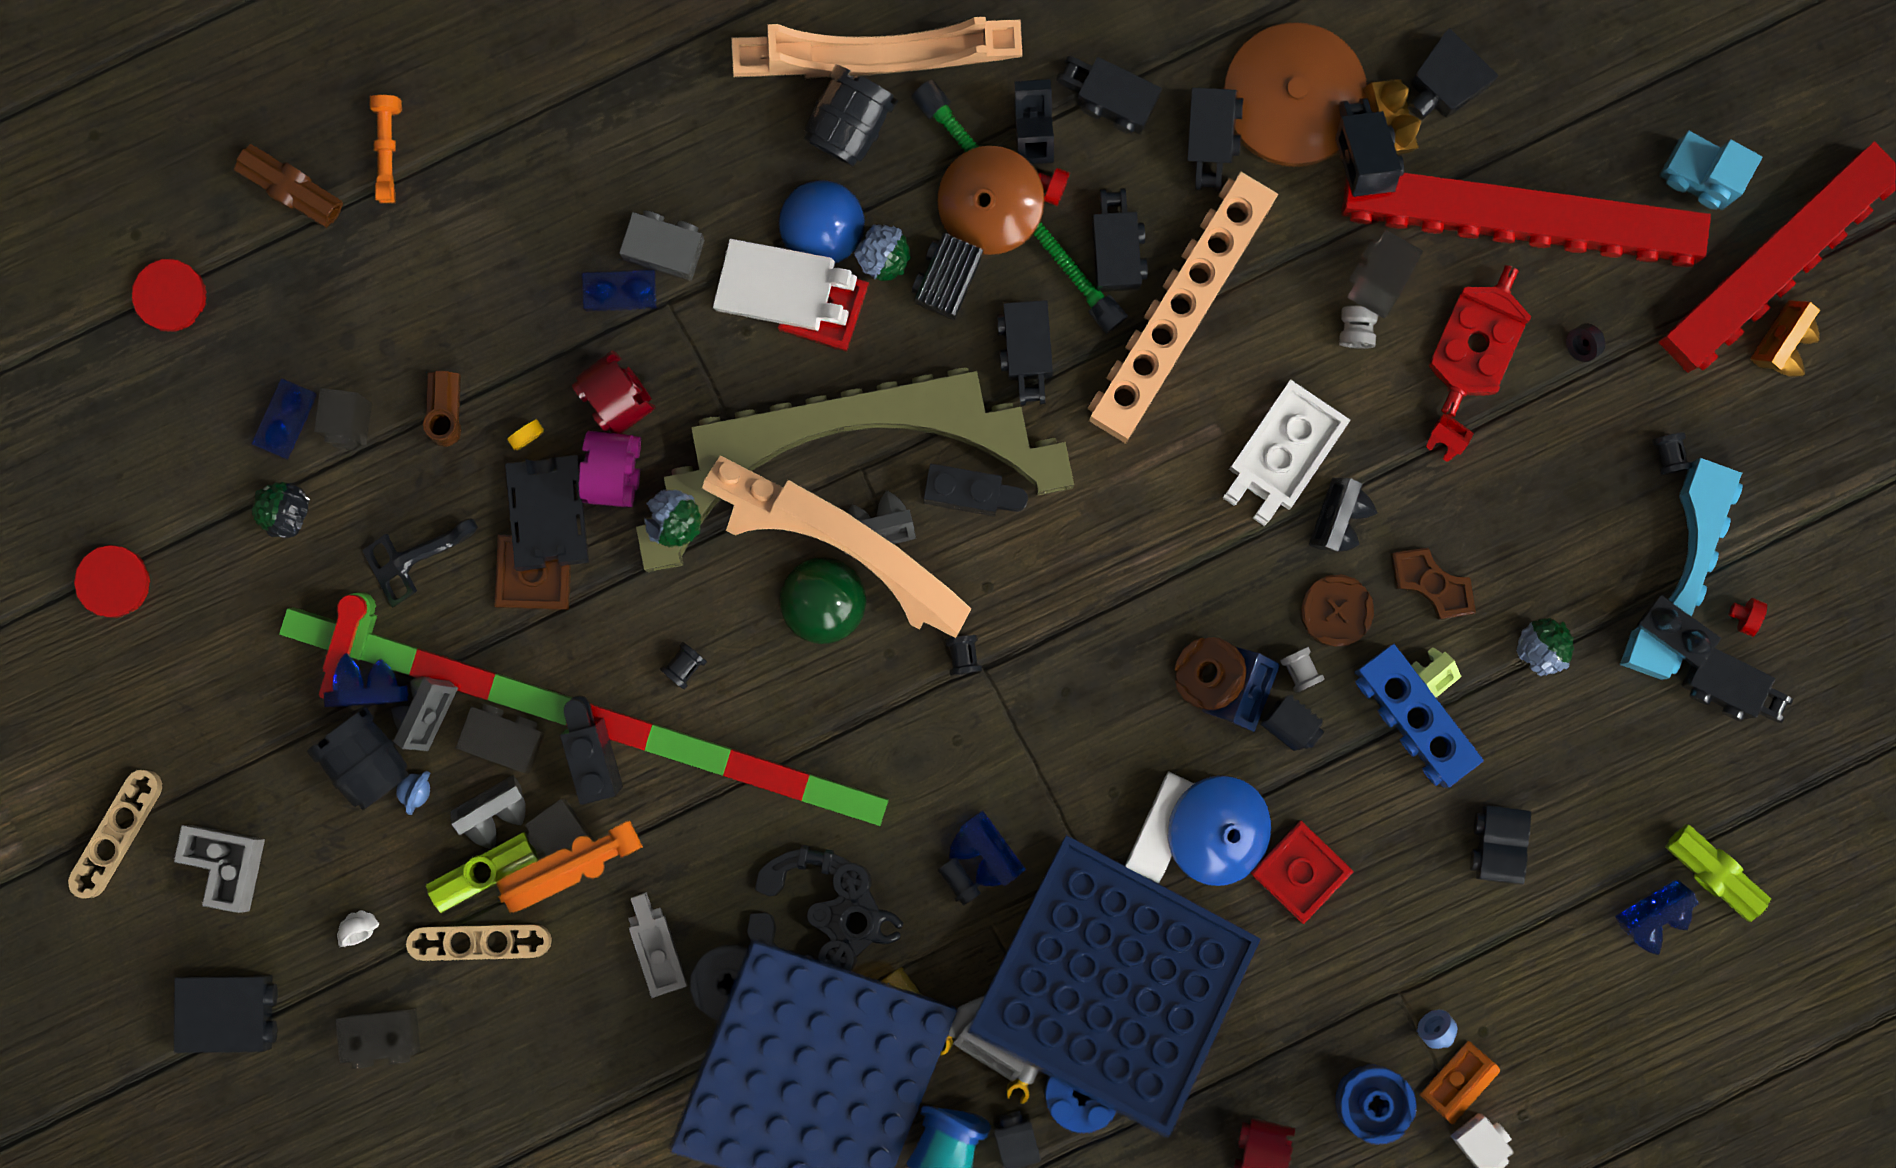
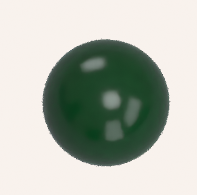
M820 557L804 561L789 573L781 588L780 609L785 623L797 636L812 643L829 644L844 639L858 627L865 613L866 593L860 577L850 566L836 559Z

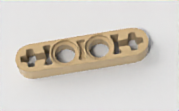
M137 770L131 773L125 780L70 874L68 880L69 888L76 897L82 899L94 898L100 895L106 888L161 794L162 781L155 772ZM148 777L147 785L151 787L150 793L142 792L136 801L143 803L142 808L135 803L125 801L127 796L129 798L137 796L140 790L139 786L136 785L137 780H145ZM126 807L133 812L134 821L130 827L123 829L118 826L116 815L120 809ZM105 839L110 840L115 846V854L108 861L102 860L97 853L98 844ZM89 860L95 865L105 867L104 872L102 870L94 872L91 881L95 884L94 888L83 890L84 883L80 880V877L90 875L95 867L88 865Z
M538 924L422 927L412 931L407 938L406 947L413 958L421 961L535 958L544 955L549 950L552 939L547 928ZM513 930L519 931L517 938L530 937L532 930H534L537 937H543L544 942L537 946L536 952L532 951L531 945L524 944L517 945L519 953H514L515 937ZM494 931L502 932L507 937V947L499 953L492 951L487 942L488 937ZM440 932H445L443 940L444 955L440 954L442 947L427 948L426 954H422V948L415 946V941L422 938V933L426 934L428 940L442 939ZM457 932H463L470 938L471 945L465 953H457L451 946V939Z

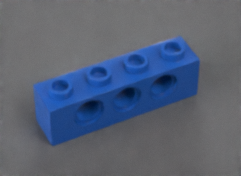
M1395 644L1387 646L1354 671L1359 678L1355 681L1358 688L1368 699L1371 696L1375 698L1381 706L1377 710L1379 715L1390 728L1394 725L1404 736L1400 739V742L1412 757L1418 755L1426 765L1422 770L1433 785L1437 786L1440 783L1443 788H1449L1484 761ZM1389 679L1397 680L1402 686V693L1398 699L1388 697L1385 692V684ZM1412 708L1419 709L1424 715V723L1418 729L1413 728L1407 720L1408 712ZM1435 737L1443 739L1446 743L1447 749L1441 758L1435 757L1430 751V743Z

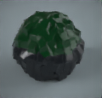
M275 482L255 492L252 515L256 524L265 530L269 536L294 537L303 525L308 512L310 498L305 496L302 488L295 486L293 483Z

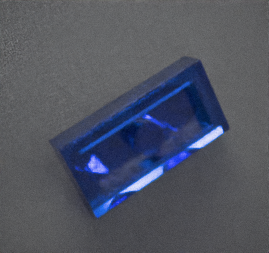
M654 270L582 273L583 309L585 311L657 308L656 272Z
M281 378L252 444L288 460L317 394Z
M347 653L342 656L336 666L333 676V691L324 692L325 707L391 704L408 701L407 686L398 687L392 669L382 659H379L372 667L367 679V688H364L362 675L354 660Z
M981 811L962 825V829L957 833L952 842L949 858L969 859L979 855L984 858L976 874V883L978 882L979 885L998 886L1002 884L1006 886L1026 870L984 811Z
M1677 879L1615 917L1620 927L1642 949L1659 955L1663 942L1662 926L1668 923L1674 928L1688 930L1692 920L1693 907L1697 906L1699 902L1694 892Z

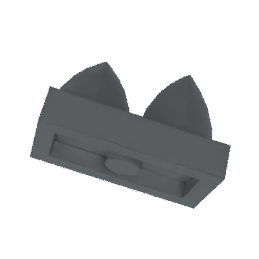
M889 491L884 493L879 502L877 517L871 518L866 511L856 505H852L846 512L892 544L916 539L910 509L907 510L902 501Z
M421 676L410 681L411 692L414 698L410 707L397 706L391 709L392 718L398 730L393 742L402 749L429 751L458 690V687L450 681Z
M514 774L450 811L451 824L459 835L464 833L477 845L488 849L495 848L497 832L492 816L496 814L505 822L515 825H522L525 818L526 808L522 788Z

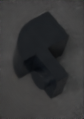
M1051 80L1014 81L1017 153L1025 157L1031 164L1054 163Z

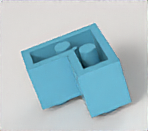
M1688 131L1679 139L1659 176L1666 179V183L1671 188L1680 192L1688 191L1699 197L1698 201L1705 207L1723 210L1743 194L1763 157L1731 139L1720 148L1695 133Z

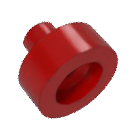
M1056 168L1053 177L1039 172L1038 175L1043 189L1047 191L1044 202L1058 206L1070 172Z
M1751 598L1745 606L1734 602L1730 608L1729 616L1739 620L1737 630L1754 637L1766 616L1767 603Z

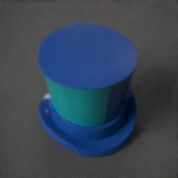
M923 1106L920 1114L925 1116L922 1125L926 1128L915 1150L906 1163L909 1168H972L975 1145L978 1144L979 1140L988 1137L991 1130L990 1123L978 1114Z

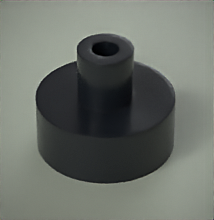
M1586 323L1569 332L1566 338V345L1574 359L1580 362H1590L1603 353L1605 338L1602 331L1596 326Z

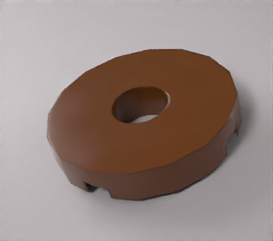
M1209 637L1194 640L1182 650L1176 661L1177 681L1175 680V683L1182 698L1197 708L1216 710L1226 707L1238 697L1244 687L1247 672L1244 658L1234 645L1221 638ZM1209 664H1215L1217 668L1216 678L1212 682L1205 683L1202 676L1203 670Z

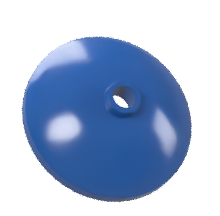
M1230 776L1205 778L1188 788L1174 806L1168 826L1170 851L1179 868L1192 879L1213 886L1229 885L1248 876L1263 859L1271 836L1270 814L1262 796L1250 784ZM1233 829L1234 837L1228 841V832Z

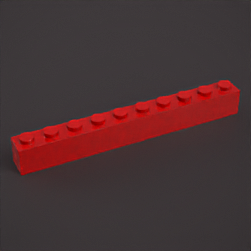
M1404 173L1403 176H1400L1395 192L1356 197L1352 195L1346 175L1341 216L1350 217L1351 222L1359 224H1370L1372 220L1385 221L1387 227L1404 229L1407 228V225L1422 226L1421 230L1427 233L1438 234L1443 233V229L1457 231V235L1463 238H1478L1479 234L1493 236V240L1500 243H1513L1515 239L1529 241L1530 246L1537 248H1549L1551 244L1565 246L1564 250L1574 253L1586 252V249L1600 250V255L1612 258L1622 257V254L1636 255V260L1641 262H1657L1658 258L1672 260V265L1678 267H1693L1694 263L1697 264L1706 257L1711 214L1410 173Z

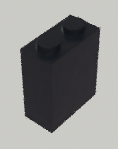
M272 975L182 976L175 978L174 1053L264 1052L272 1049V1043H275L277 1039V1022L272 1021V1006L276 1005L278 998L277 985L272 983Z

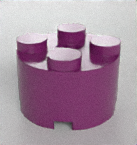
M588 431L586 433L582 451H589V453L586 452L584 462L580 463L579 496L582 499V503L615 507L633 506L634 492L638 490L640 482V469L635 468V458L640 456L641 437L598 431Z

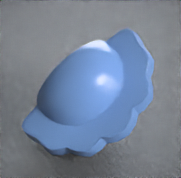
M425 771L419 775L409 774L407 778L397 785V798L405 805L407 814L412 815L415 808L422 806L427 801L430 794V784L428 782L430 772Z

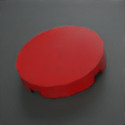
M162 259L149 264L138 274L133 284L132 302L136 313L146 324L161 331L176 332L192 325L199 316V313H202L206 305V288L200 275L191 266L178 260Z
M108 545L94 549L83 558L76 570L74 584L77 597L86 609L99 616L118 618L135 611L142 605L148 595L150 577L139 555L125 547Z

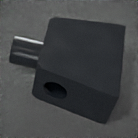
M1449 28L1411 81L1412 86L1419 94L1408 104V107L1420 119H1424L1434 108L1443 116L1448 117L1487 90L1499 75Z

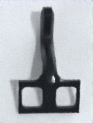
M474 519L462 520L447 533L404 552L396 551L388 534L383 535L363 550L392 608L417 592L408 574L412 566L468 539L478 528ZM380 543L385 546L390 556V561L383 567L378 564L373 554V549ZM397 575L401 577L407 589L406 594L399 599L396 598L390 587V580Z

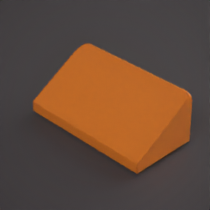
M1467 1041L1420 1093V1096L1450 1124H1454L1499 1074L1500 1069L1476 1046Z

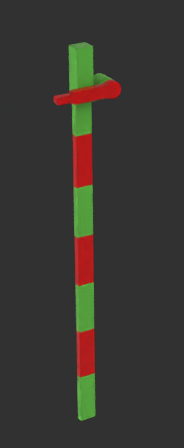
M357 592L342 598L338 604L339 617L337 621L295 607L287 608L279 635L328 650L323 666L325 676L319 692V696L323 699L333 697L338 678L344 674L348 658L351 657L416 678L425 676L432 679L450 681L458 687L457 691L567 726L564 706L573 697L373 634L377 615L374 614L376 604L372 596L366 592ZM590 703L594 720L604 717L610 740L871 824L881 825L888 804V798Z

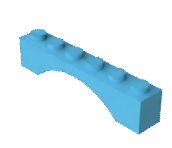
M1703 458L1691 462L1692 469L1688 470L1679 495L1685 510L1689 533L1688 554L1683 574L1674 593L1668 599L1691 617L1695 606H1700L1707 591V586L1703 585L1707 571L1712 572L1717 563L1719 552L1715 551L1718 540L1719 538H1724L1729 529L1731 518H1728L1727 514L1731 504L1735 505L1738 501L1743 487L1739 483L1741 472ZM1637 627L1630 634L1620 665L1662 680L1671 677V674L1675 675L1678 672L1682 658Z

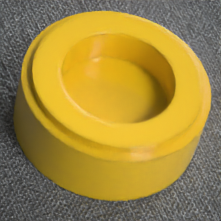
M535 419L513 433L507 440L514 450H519L543 434L544 429L539 421Z

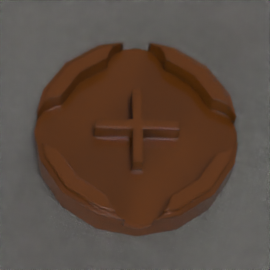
M1342 574L1326 576L1313 583L1304 594L1300 607L1302 623L1308 634L1319 643L1331 647L1348 646L1361 639L1370 629L1374 617L1373 599L1369 592L1355 578Z

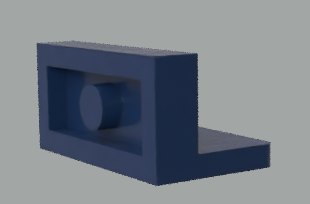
M1236 647L1244 658L1247 671L1243 689L1238 697L1228 706L1216 710L1202 709V711L1208 715L1227 720L1239 727L1255 732L1280 664L1259 653Z

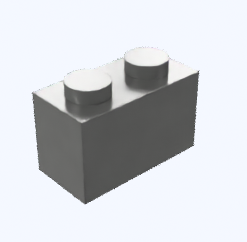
M644 211L643 215L633 212L620 250L623 260L692 281L705 242L702 233L698 232L699 228L682 221H678L677 226L663 222V216L651 211Z

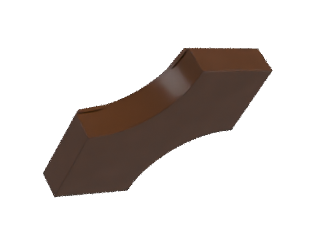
M1429 548L1391 554L1396 589L1412 590L1423 595L1433 605L1438 620L1476 614L1471 579L1469 577H1455L1444 572L1434 562Z

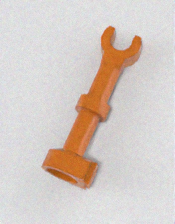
M392 95L370 96V110L377 114V140L374 141V151L378 152V175L375 196L376 200H380V203H395V188L392 176V152L395 151V141L392 140V115L402 112V100Z

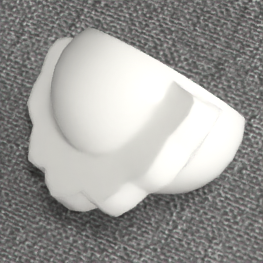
M362 910L350 913L340 923L337 933L339 946L346 947L363 942L373 934V930L379 926V922L373 914Z

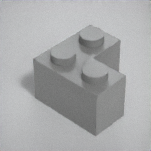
M182 825L174 862L210 869L202 906L237 913L248 912L252 903L265 839L195 825Z

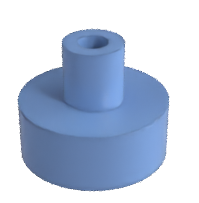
M1433 1010L1427 1013L1420 1020L1417 1028L1421 1039L1428 1047L1433 1049L1450 1047L1458 1030L1456 1022L1444 1010Z

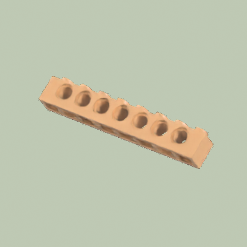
M1243 172L1239 174L1236 181L1231 178L1228 179L1218 196L1223 199L1222 204L1217 211L1210 208L1200 225L1205 230L1199 241L1192 238L1181 257L1186 262L1180 272L1173 269L1165 281L1163 288L1168 290L1161 302L1154 299L1144 316L1145 319L1149 320L1142 333L1135 330L1125 348L1130 353L1124 363L1117 360L1106 379L1111 381L1110 386L1105 394L1098 391L1090 403L1088 410L1093 413L1089 422L1122 442L1127 443L1270 210L1278 193ZM1230 208L1241 209L1245 214V220L1240 223L1231 221L1227 216V210ZM1212 238H1220L1226 243L1227 250L1223 253H1215L1209 248L1208 241ZM1194 268H1201L1207 272L1208 281L1202 284L1195 283L1190 278L1189 272ZM1176 298L1186 300L1190 306V311L1185 314L1174 312L1171 308V301ZM1158 328L1167 330L1171 335V342L1165 345L1157 344L1152 338V332ZM1138 359H1146L1151 363L1153 371L1148 375H1139L1135 372L1133 363ZM1120 389H1127L1133 394L1134 402L1129 406H1121L1115 401L1114 393Z

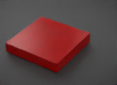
M857 279L854 291L831 286L827 303L842 305L843 309L849 312L845 326L820 321L817 331L780 323L778 330L847 352L869 282Z
M1299 820L1250 874L1297 920L1305 924L1354 871L1312 830Z

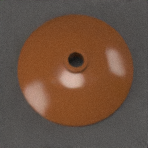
M1000 146L977 147L963 153L946 170L938 192L939 215L950 236L983 249V254L1006 253L1024 244L1037 229L1044 210L1043 185L1035 168L1019 153ZM984 193L989 194L991 198L990 204L986 207L980 203V197Z

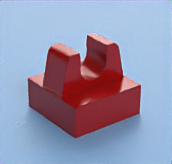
M1446 413L1435 424L1427 443V448L1432 450L1435 444L1439 442L1446 444L1448 450L1443 460L1448 462L1457 454H1462L1469 445L1474 433Z

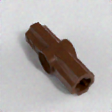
M252 144L243 149L236 159L234 167L236 172L265 189V193L289 209H297L326 228L334 223L339 216L343 202L314 184L310 177L286 162L282 164Z

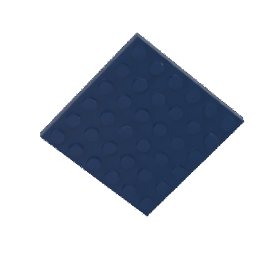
M1066 835L967 1032L1167 1138L1172 1132L1261 939Z
M752 939L669 1148L673 1153L722 1168H895L958 1010L953 1005Z

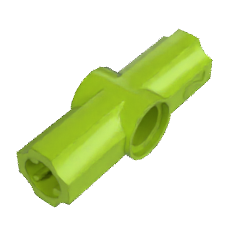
M1685 824L1669 839L1665 848L1694 873V879L1715 897H1721L1747 922H1752L1766 910L1771 898L1742 873L1743 868L1735 859L1723 850L1714 848L1689 824Z
M523 832L426 884L428 894L433 904L442 913L479 892L495 886L499 880L538 861L537 851L526 833ZM480 862L488 864L491 869V876L485 883L478 881L474 874L475 867Z

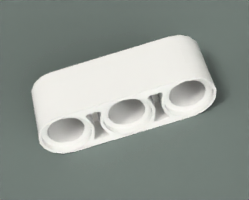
M1169 771L1167 772L1125 867L1156 883L1160 882L1172 857L1168 842V826L1171 813L1182 794L1195 783Z

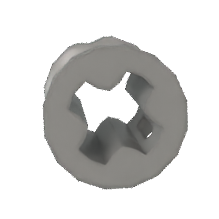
M1309 647L1280 660L1281 664L1287 667L1295 683L1293 688L1295 693L1325 680L1322 674H1318L1309 656L1311 653Z

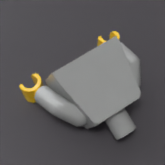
M984 996L960 1006L957 1009L958 1011L946 1038V1048L940 1055H945L953 1045L952 1038H957L954 1042L955 1046L1011 1080L1007 1086L1008 1099L1013 1089L1021 1088L1024 1090V1094L1020 1099V1104L1026 1103L1029 1098L1028 1084L1034 1082L1039 1070L967 1032Z

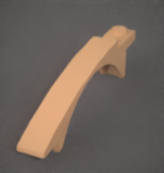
M974 17L962 23L941 29L880 37L819 35L797 31L779 24H768V37L732 38L733 77L805 74V78L829 77L835 65L851 70L850 76L936 69L1022 57L1020 20L986 21V17Z
M721 455L704 480L702 489L734 505L726 531L736 536L757 529H779L805 534L827 542L848 553L874 572L898 599L910 625L920 630L925 622L955 638L957 637L971 608L951 589L900 548L845 511L790 480L787 481L783 488Z

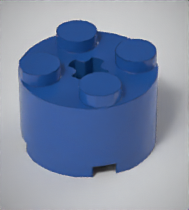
M1370 1064L1353 1069L1340 1080L1335 1098L1336 1110L1341 1122L1349 1131L1360 1139L1374 1144L1390 1143L1399 1139L1405 1133L1415 1117L1416 1100L1413 1090L1400 1075L1384 1066ZM1373 1096L1383 1100V1104L1377 1105V1112L1368 1107V1103L1372 1102Z
M1049 1075L1047 1076L1045 1082L1046 1103L1053 1118L1064 1128L1077 1133H1089L1106 1127L1115 1116V1110L1090 1097H1085L1084 1102H1078L1077 1096L1072 1094L1075 1089Z

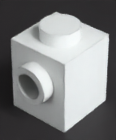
M1480 1113L1450 1135L1475 1168H1504L1509 1163L1507 1157L1513 1153L1507 1145L1511 1138L1498 1122L1492 1125Z

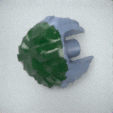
M873 225L866 233V239L859 243L854 252L863 272L869 274L875 280L886 281L895 279L897 275H903L904 269L907 266L906 263L911 258L906 237L902 234L900 228L887 225Z
M664 489L646 503L653 512V519H644L650 541L668 547H681L689 541L692 542L695 536L700 534L701 514L698 505L691 495L678 490L666 491Z
M1542 618L1533 621L1522 630L1516 651L1520 659L1530 663L1529 668L1536 672L1537 675L1555 674L1558 671L1561 672L1563 669L1569 668V662L1574 651V637L1570 634V630L1566 627L1565 622L1559 623L1552 618Z

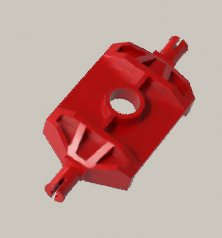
M1504 266L1497 285L1493 287H1465L1461 291L1429 363L1433 373L1448 387L1447 391H1449V394L1441 409V412L1444 414L1449 411L1448 416H1456L1462 398L1466 395H1495L1499 391V385L1526 324L1531 319L1530 314L1511 294V287L1519 273V270L1516 268L1511 270L1512 266ZM1480 334L1486 339L1487 347L1484 352H1474L1468 345L1470 335Z

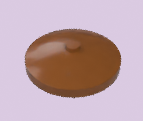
M1305 23L1279 24L1254 35L1239 49L1233 58L1224 83V89L1238 90L1237 97L1244 98L1242 120L1236 119L1235 134H1241V143L1253 154L1268 162L1291 167L1316 164L1338 153L1339 149L1335 137L1341 120L1340 102L1348 100L1349 104L1358 103L1359 99L1367 98L1364 89L1367 86L1364 70L1353 50L1334 33Z

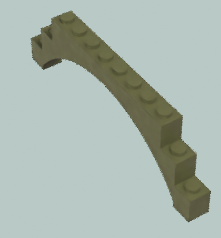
M968 368L950 370L947 372L948 377L934 379L933 375L918 376L912 379V384L898 386V382H887L877 385V391L863 393L862 389L847 390L841 393L842 398L827 400V396H816L806 399V405L792 407L791 403L776 404L770 406L771 412L756 414V410H745L735 413V419L721 421L720 417L699 420L700 426L691 427L699 470L693 471V466H685L671 470L672 475L664 477L666 491L678 490L694 498L699 507L700 521L702 523L713 507L721 500L718 496L702 489L705 478L720 455L750 471H754L779 454L808 441L846 431L884 428L934 433L980 449L1012 467L1035 485L1037 496L1073 489L1074 481L1066 442L1057 443L1056 438H1050L1035 442L1036 448L1030 449L1022 408H1013L1012 403H1004L992 406V412L985 413L977 371L969 372ZM645 520V525L636 527L645 571L649 573L684 566L682 555L689 542L681 547L664 546L650 541L649 535L646 532Z

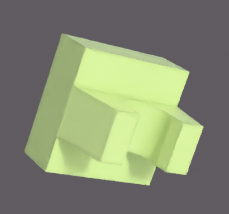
M1432 647L1428 651V655L1433 661L1430 665L1422 667L1416 661L1411 666L1433 695L1438 697L1456 682L1461 675L1455 661L1446 652L1441 653Z

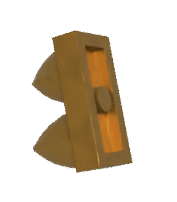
M1401 80L1374 82L1364 87L1372 113L1384 111L1387 124L1392 125L1394 129L1396 153H1409L1418 148L1416 135L1419 131L1421 120L1409 113L1406 101L1409 88L1402 84Z
M1788 300L1750 360L1760 368L1774 369L1783 375L1793 377L1805 375L1803 361L1796 346L1798 343L1812 344L1819 341V329L1815 317L1820 310L1811 302Z

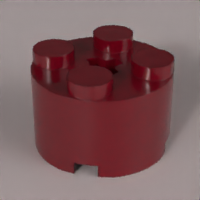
M611 350L576 377L577 381L572 384V388L583 402L588 400L596 411L592 413V416L604 431L609 429L611 433L622 434L655 410L656 407L649 403L652 398L630 367L622 370L617 364L622 358Z
M1251 1118L1250 1123L1243 1122L1238 1147L1245 1149L1243 1160L1235 1159L1234 1168H1289L1293 1146H1291L1292 1141L1286 1140L1287 1135L1294 1137L1296 1128Z

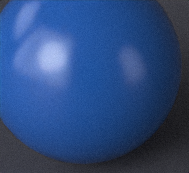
M816 180L799 186L787 197L781 208L779 230L788 250L830 257L835 263H838L855 251L864 233L865 219L859 201L846 187L832 181Z

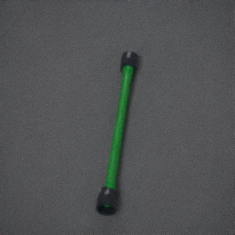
M933 79L925 82L912 94L911 99L929 120L935 118L938 123L944 124V127L947 128V131H950L949 133L953 135V138H956L955 141L961 145L965 152L979 147L976 145V142H973L970 135H967L961 124H958L959 122L956 118L953 117L952 111L948 107L951 101ZM1040 222L1033 235L1037 236L1036 239L1040 240L1039 242L1042 246L1046 247L1045 250L1051 254V257L1057 261L1060 268H1063V271L1066 272L1065 274L1069 275V279L1075 282L1074 285L1078 286L1077 288L1086 297V302L1091 307L1088 311L1091 317L1105 334L1110 333L1126 320L1128 315L1110 294L1105 297L1100 290L1098 291L1092 286L1089 279H1086V276L1083 275L1084 273L1080 272V268L1074 265L1075 262L1068 258L1069 255L1066 254V251H1062L1063 248L1060 247V244H1057L1054 237H1051V233H1048L1049 231Z

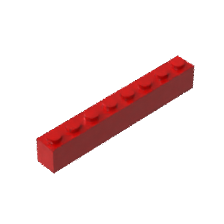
M1875 141L1864 148L1658 343L1687 373L1697 367L1702 371L1705 370L1719 357L1715 351L1723 343L1729 347L1745 332L1741 326L1748 319L1755 322L1771 308L1767 302L1775 294L1781 298L1796 284L1792 278L1798 272L1803 270L1806 274L1822 260L1818 254L1826 246L1832 250L1846 238L1848 234L1844 229L1852 222L1856 225L1860 224L1874 211L1870 205L1878 197L1884 201L1896 190V162Z

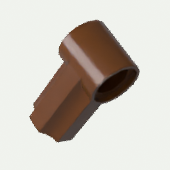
M449 371L428 373L427 411L423 427L427 436L434 443L443 447L455 444L462 432L459 423L461 375L459 373ZM441 420H449L451 423L450 430L444 435H435V425Z

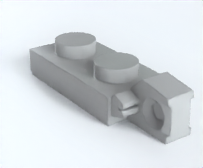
M647 892L633 896L631 901L636 916L628 918L631 926L629 931L651 997L654 998L688 986L665 915L663 916L661 908L652 909Z

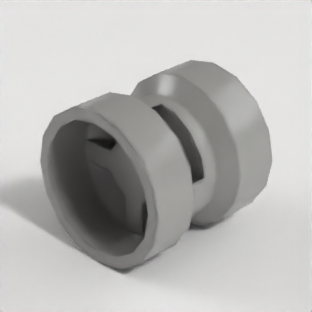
M1363 306L1343 307L1341 320L1344 322V330L1340 333L1339 344L1349 348H1374L1376 346V335L1373 333V325L1378 321V310Z

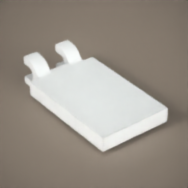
M730 239L713 308L719 312L817 331L820 321L845 326L849 312L844 310L842 305L827 303L831 286L854 291L857 277L851 275L852 272L850 270L833 268L835 261L830 257Z
M1290 380L1229 469L1238 477L1223 499L1235 506L1248 488L1265 500L1253 517L1254 520L1265 526L1275 514L1280 504L1288 510L1292 508L1350 422V419Z

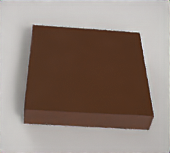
M498 535L495 607L569 610L571 565L560 566L557 559L545 561L546 568L516 571L512 535Z

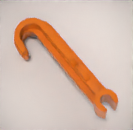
M631 821L609 830V835L595 842L588 836L578 837L572 843V851L563 848L502 878L496 883L501 894L498 896L501 903L505 902L510 913L517 912L580 882L582 874L588 878L599 877L604 871L603 862L617 855H620V857L626 856L643 847Z

